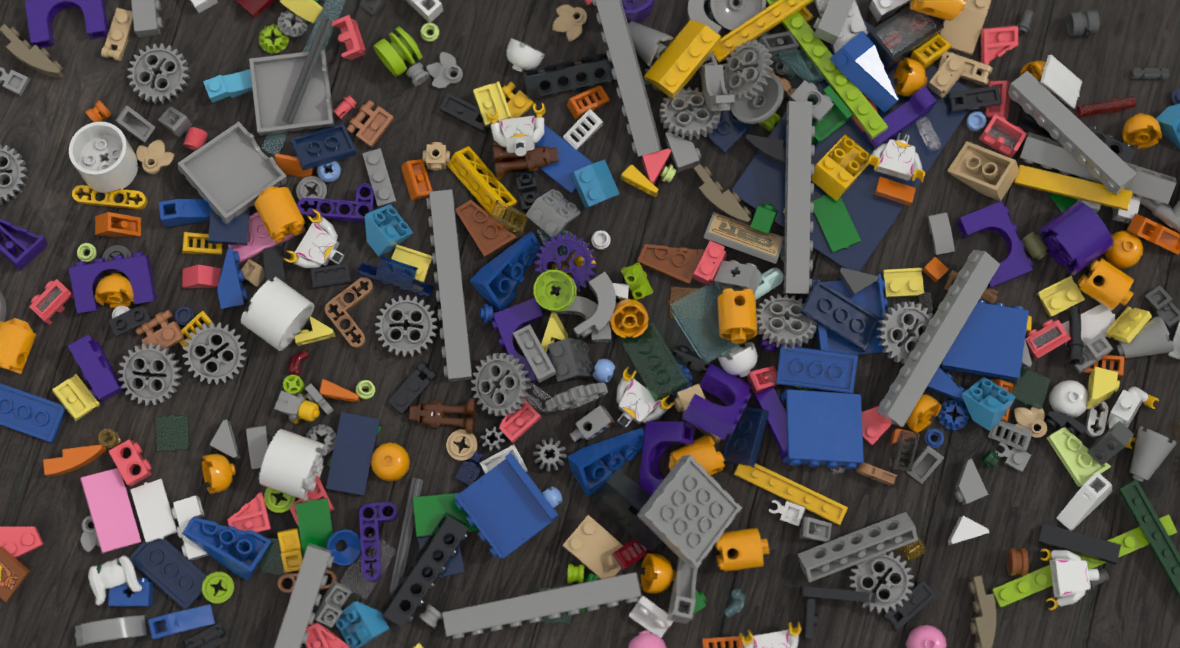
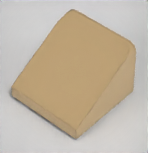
M250 259L241 269L244 279L256 287L259 286L265 277V269Z

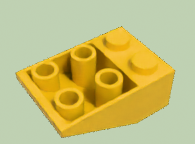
M845 134L816 164L814 175H811V181L837 201L867 167L866 163L871 155Z

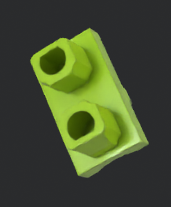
M639 262L621 269L635 300L653 293L647 279V274L643 271Z

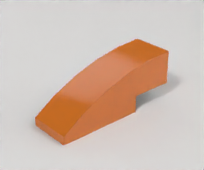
M1135 213L1127 231L1179 255V233Z
M94 445L62 449L63 457L43 460L44 475L53 477L84 467L106 452V447Z

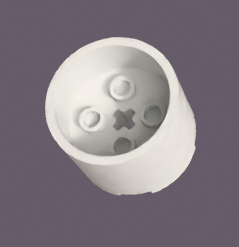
M107 122L90 123L79 129L71 139L69 145L71 162L86 184L95 191L107 193L118 189L122 190L135 178L138 171L136 154L123 132L115 125Z
M275 277L273 282L268 280L252 297L248 308L249 311L248 313L245 311L242 314L241 323L278 351H281L295 339L294 335H298V332L302 331L310 318L309 316L312 315L314 304Z
M280 429L273 437L265 454L260 471V484L307 500V493L309 491L313 492L317 485L315 482L316 476L320 478L324 467L322 465V455L327 454V445Z

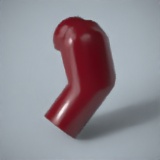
M306 349L290 358L288 372L291 375L298 376L301 373L300 363L310 357Z

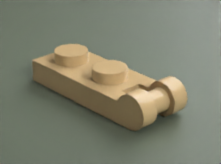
M120 8L116 9L105 46L101 51L102 57H112L116 61L122 60L134 24L133 12ZM113 46L118 47L116 51L112 50Z
M946 51L941 56L938 69L941 68L951 55L950 52ZM957 55L965 61L963 65L966 70L960 78L975 82L980 86H987L989 82L988 76L993 68ZM977 70L982 72L981 76L976 74Z

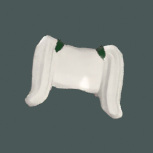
M126 556L108 561L103 565L93 566L89 570L88 577L97 605L104 602L106 597L105 589L114 588L127 582L132 591L138 592L142 590V586L138 584L134 567Z

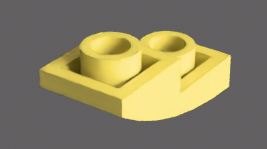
M280 0L292 12L311 23L316 22L323 9L314 0Z

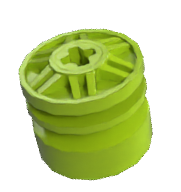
M401 27L394 29L396 35L392 32L389 33L391 43L382 38L373 45L379 58L396 77L407 70L404 63L405 60L409 64L414 65L413 57L417 61L423 58L416 42Z
M548 270L536 279L534 296L543 308L551 311H563L574 303L577 296V287L574 280L568 274L559 270ZM554 287L561 288L559 296L556 294L552 295Z

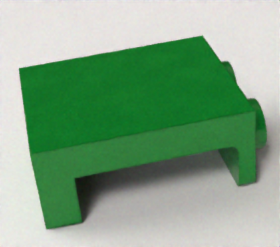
M830 86L823 90L822 95L829 96L834 105L817 126L812 122V126H815V136L811 137V144L814 143L815 146H818L853 116L850 109ZM815 100L812 101V105L817 104Z

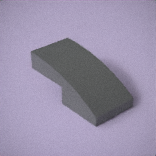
M1160 285L1145 295L1146 301L1154 313L1163 319L1167 329H1170L1180 321V311L1172 303L1170 295Z

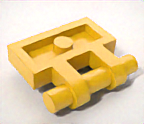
M512 82L502 87L504 97L510 100L507 103L511 113L510 119L522 117L534 105V102L528 99L521 90L516 95L511 92L516 87Z

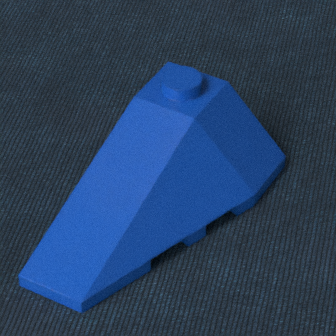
M861 31L842 46L830 60L844 76L885 113L899 98L891 80L887 76L884 63L880 60L876 45L864 31Z
M529 232L482 267L470 280L478 294L499 311L504 310L517 294L515 290L519 283L523 282L525 278L523 275L527 267L532 265L536 253L540 250L539 247L541 245L533 232Z
M642 428L583 447L567 457L571 472L586 496L589 497L602 489L617 469L621 471L620 467L627 460L631 461L643 449L645 434Z
M195 517L191 519L182 532L185 537L219 563L247 581L258 567L271 543V540L255 531L239 530L234 526H222L216 522Z

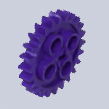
M561 233L558 234V239L551 236L552 242L550 243L545 240L546 248L540 246L539 248L543 252L536 253L540 260L534 263L539 264L540 267L536 268L535 271H541V274L548 271V264L551 261L557 264V270L560 271L563 267L562 260L566 261L575 249L576 253L568 263L570 268H564L563 272L573 274L577 291L580 292V285L586 288L585 281L592 280L589 275L596 274L591 270L597 267L596 264L592 263L597 258L590 255L594 252V249H587L590 243L582 244L584 238L577 241L576 234H574L572 239L569 233H566L565 238H563ZM561 245L568 248L566 256H561L558 252ZM576 256H581L584 259V264L581 267L576 266L574 263ZM554 287L555 294H557L561 288Z

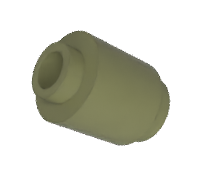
M1034 231L1022 239L1025 250L1033 260L1037 258L1039 261L1048 254L1046 251L1049 248Z

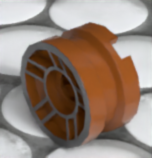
M1009 548L1007 551V571L1009 576H1015L1016 574L1026 576L1029 565L1027 550L1025 548H1020L1019 550Z

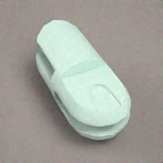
M771 268L762 274L755 292V300L782 283L784 274L780 269Z

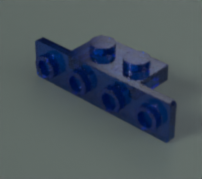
M383 256L379 260L378 267L362 263L357 271L358 274L365 278H373L383 284H391L401 290H409L423 297H429L434 290V286L415 280L418 271L417 267Z

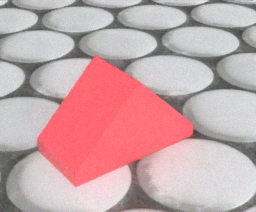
M665 149L642 156L647 179L653 185L671 156L672 150Z
M204 265L184 268L182 288H218L222 269Z
M774 366L752 371L747 376L749 384L752 385L753 393L779 385L776 384L777 371Z

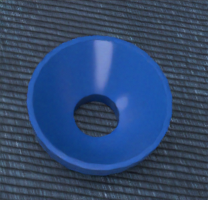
M338 530L329 537L326 549L332 550L331 556L334 557V563L343 566L349 565L360 556L361 540L351 530ZM339 540H344L346 543L345 548L338 551L336 543Z

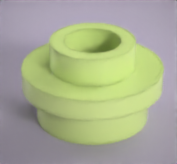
M433 23L423 25L420 31L421 37L428 42L435 41L439 36L438 27ZM433 31V34L427 35V32Z
M669 164L668 167H663L660 176H662L661 181L670 182L676 173L673 165Z
M84 243L77 249V256L81 261L90 262L96 257V248L90 243ZM86 250H90V254L88 256L84 255Z
M364 380L357 384L356 394L360 398L370 399L373 397L375 386L372 382ZM362 389H367L368 392H363Z

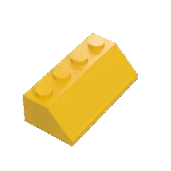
M690 20L644 75V78L671 99H674L720 44L721 36L707 25Z

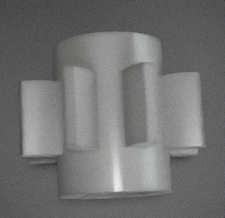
M496 427L493 428V431H489L486 428V436H481V439L486 441L482 446L486 447L488 445L490 452L494 447L500 450L499 444L505 443V440L500 439L503 432L497 433ZM492 435H495L498 441H494V443L491 444L488 438H491Z

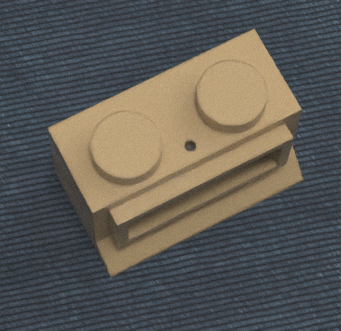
M952 52L926 87L941 98H944L966 70L963 65L965 61Z

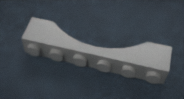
M679 557L667 620L687 624L693 618L698 568H689Z

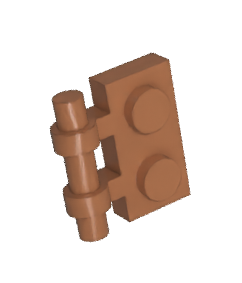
M368 100L365 105L360 107V112L357 116L349 121L350 125L346 129L351 134L355 129H358L359 132L356 134V137L372 148L394 120V117L379 106L375 111H372L371 109L375 104ZM366 115L369 116L370 118L363 125L361 121L365 118Z
M169 310L156 314L155 318L136 328L138 335L146 332L147 337L141 341L142 343H147L148 347L150 343H155V348L157 345L162 344V350L185 339L177 322L168 323L167 319L172 317V313ZM161 324L162 328L154 332L153 327Z

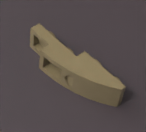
M4 24L0 28V31L11 41L6 48L18 60L42 74L61 79L65 77L61 72L63 69L56 60L52 62L49 59L51 55L44 48L39 49L36 45L32 47L26 40L21 41L18 38L20 34L13 27L9 29Z
M699 164L694 167L695 172L704 183L699 187V190L716 208L733 219L747 224L751 223L750 217L752 214L746 206L744 208L741 207L738 203L741 200L735 192L731 193L728 189L722 194L723 188L718 181H712L710 178L712 173L706 166L702 167Z
M982 576L972 577L970 582H968L970 593L974 595L975 599L973 602L974 611L979 616L971 618L972 622L970 623L971 632L975 634L977 641L974 643L975 648H992L996 631L994 594L986 595Z

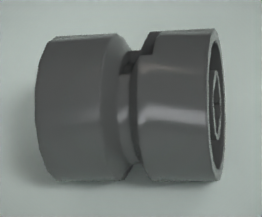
M1097 10L1084 11V14L1080 11L1068 13L1067 30L1071 37L1082 36L1083 33L1085 35L1098 34L1100 20Z

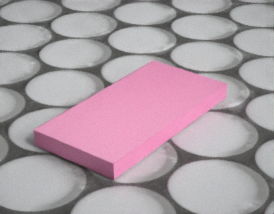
M256 212L249 216L247 246L228 245V247L238 251L240 256L239 263L262 253L263 249L275 247L295 236L290 234L283 241L275 243L274 239L270 238L259 213ZM304 226L302 227L303 231L300 234L306 232Z
M116 468L81 477V484L101 553L141 543L123 477L119 469Z

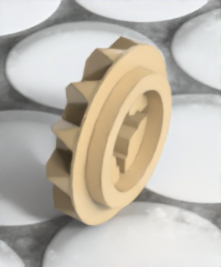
M457 430L447 439V451L454 459L466 461L473 457L477 451V440L473 434H467L465 430ZM465 437V444L470 448H463L459 453V446L454 444V442L461 443Z

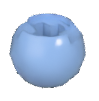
M334 161L318 166V177L325 182H334L341 174L339 163ZM332 167V171H333V172H332V173L328 172V173L326 174L325 169H326V168L330 169V168Z
M599 359L592 376L598 382L607 383L613 375L615 365L609 359Z
M550 487L542 492L553 508L562 502V496L558 489Z

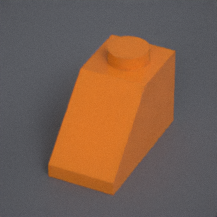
M111 212L97 215L95 219V235L106 237H140L141 218Z

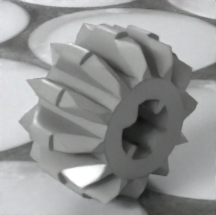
M550 438L549 444L542 440L544 447L537 444L536 448L540 452H533L534 456H540L535 459V463L542 461L539 468L543 469L547 465V472H550V466L553 465L556 471L558 470L556 463L561 466L564 465V462L559 458H566V454H560L565 451V447L558 448L560 441L553 445V438ZM554 451L553 456L555 457L546 459L547 455L545 453Z

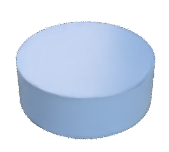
M972 112L966 120L967 127L972 131L982 130L986 124V117L981 112Z

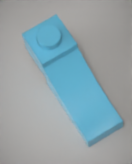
M250 69L224 76L219 75L203 81L212 103L229 96L233 98L253 90Z

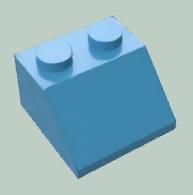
M605 160L590 164L570 174L585 209L620 194Z

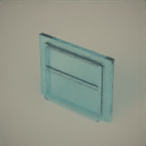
M715 281L669 305L677 323L699 357L706 364L741 345L731 343V340L722 339L719 336L717 298L723 292Z

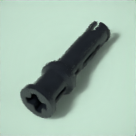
M1078 306L1069 307V334L1072 339L1067 343V348H1069L1067 363L1072 365L1084 363V358L1082 357L1084 343L1081 340L1082 308Z

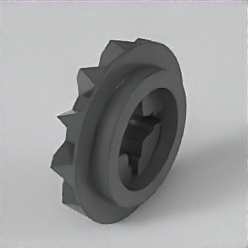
M114 245L103 253L102 258H105V261H111L113 256L124 255V258H130L132 255L126 247ZM117 269L106 270L109 274H124L122 271H119Z

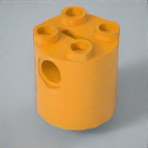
M912 0L910 9L952 21L962 12L966 0Z
M271 186L261 192L254 205L270 238L274 239L275 243H278L290 234L293 236L300 234L303 231L302 227L305 221L289 188Z
M1102 258L1091 262L1088 274H1083L1078 281L1079 290L1111 311L1119 303L1125 306L1134 294L1129 290L1134 279ZM1095 276H1103L1102 281H1093Z
M730 288L724 289L723 294L717 298L719 336L722 339L731 340V343L734 344L745 343L747 339L757 335L755 295L752 289H744L742 291H734V289Z
M17 318L6 322L0 321L1 368L22 374L37 336L32 331L29 323Z
M709 434L693 441V445L687 444L670 453L669 469L670 471L673 469L682 455H691L708 472V475L712 476L723 470V467H725L723 462L725 460L720 451H715V442Z
M758 528L724 532L717 543H715V547L720 555H716L717 565L723 572L763 567V555L769 554L767 538H760ZM734 548L732 554H727L729 549Z

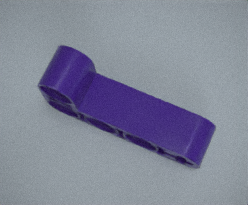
M925 86L918 90L909 101L883 118V121L888 126L886 131L874 139H871L866 132L864 135L876 149L882 143H886L928 113L935 106L937 100Z
M364 183L357 187L356 201L303 198L298 202L297 207L304 219H309L307 215L311 218L316 217V213L312 209H315V205H317V211L326 220L365 223V216H361L358 212L361 209H367L369 212L373 211L374 192L371 185ZM366 190L370 195L364 198L360 195V192ZM305 205H309L308 212H305L303 209ZM323 206H328L331 210L329 213H322L320 209ZM346 207L350 212L347 215H343L339 210Z
M771 386L754 393V397L759 409L769 411L766 423L778 445V452L783 462V459L788 456L787 413L776 391Z
M390 502L365 504L359 512L362 573L370 582H377L382 577L379 523L393 522L398 517L397 508ZM387 508H393L394 510L393 515L390 517L384 516V511ZM372 509L374 510L373 517L365 518V511ZM368 529L375 530V535L372 538L365 536ZM375 548L376 555L368 558L366 555L367 550ZM367 562L373 563V568L377 571V573H374V577L368 574L371 571V565Z

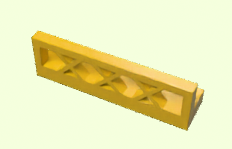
M469 146L455 152L450 162L446 164L493 219L500 218L506 209L517 203L516 199L497 180L495 175ZM464 154H467L472 159V161L468 160L464 156ZM476 168H477V169H480V170L484 173V175H483V174H480V173L476 170ZM489 182L492 183L496 188L491 187L489 185ZM501 196H502V197H505V198L507 199L508 203H505V202L501 199Z

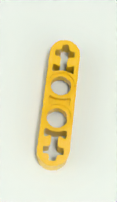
M78 185L72 191L73 199L80 204L141 210L147 205V198L140 191L124 189L105 193V199L102 201L96 200V194L99 192L89 186ZM83 190L85 194L91 195V198L89 196H82V199H80L77 194ZM117 194L124 195V200L121 203H115L114 201ZM138 196H140L142 202L140 201L138 205H136L134 201L129 200V197L131 199H137Z

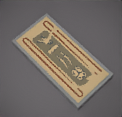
M713 212L704 235L705 239L775 264L784 241L783 236L772 232L766 234L751 228V225L716 212Z

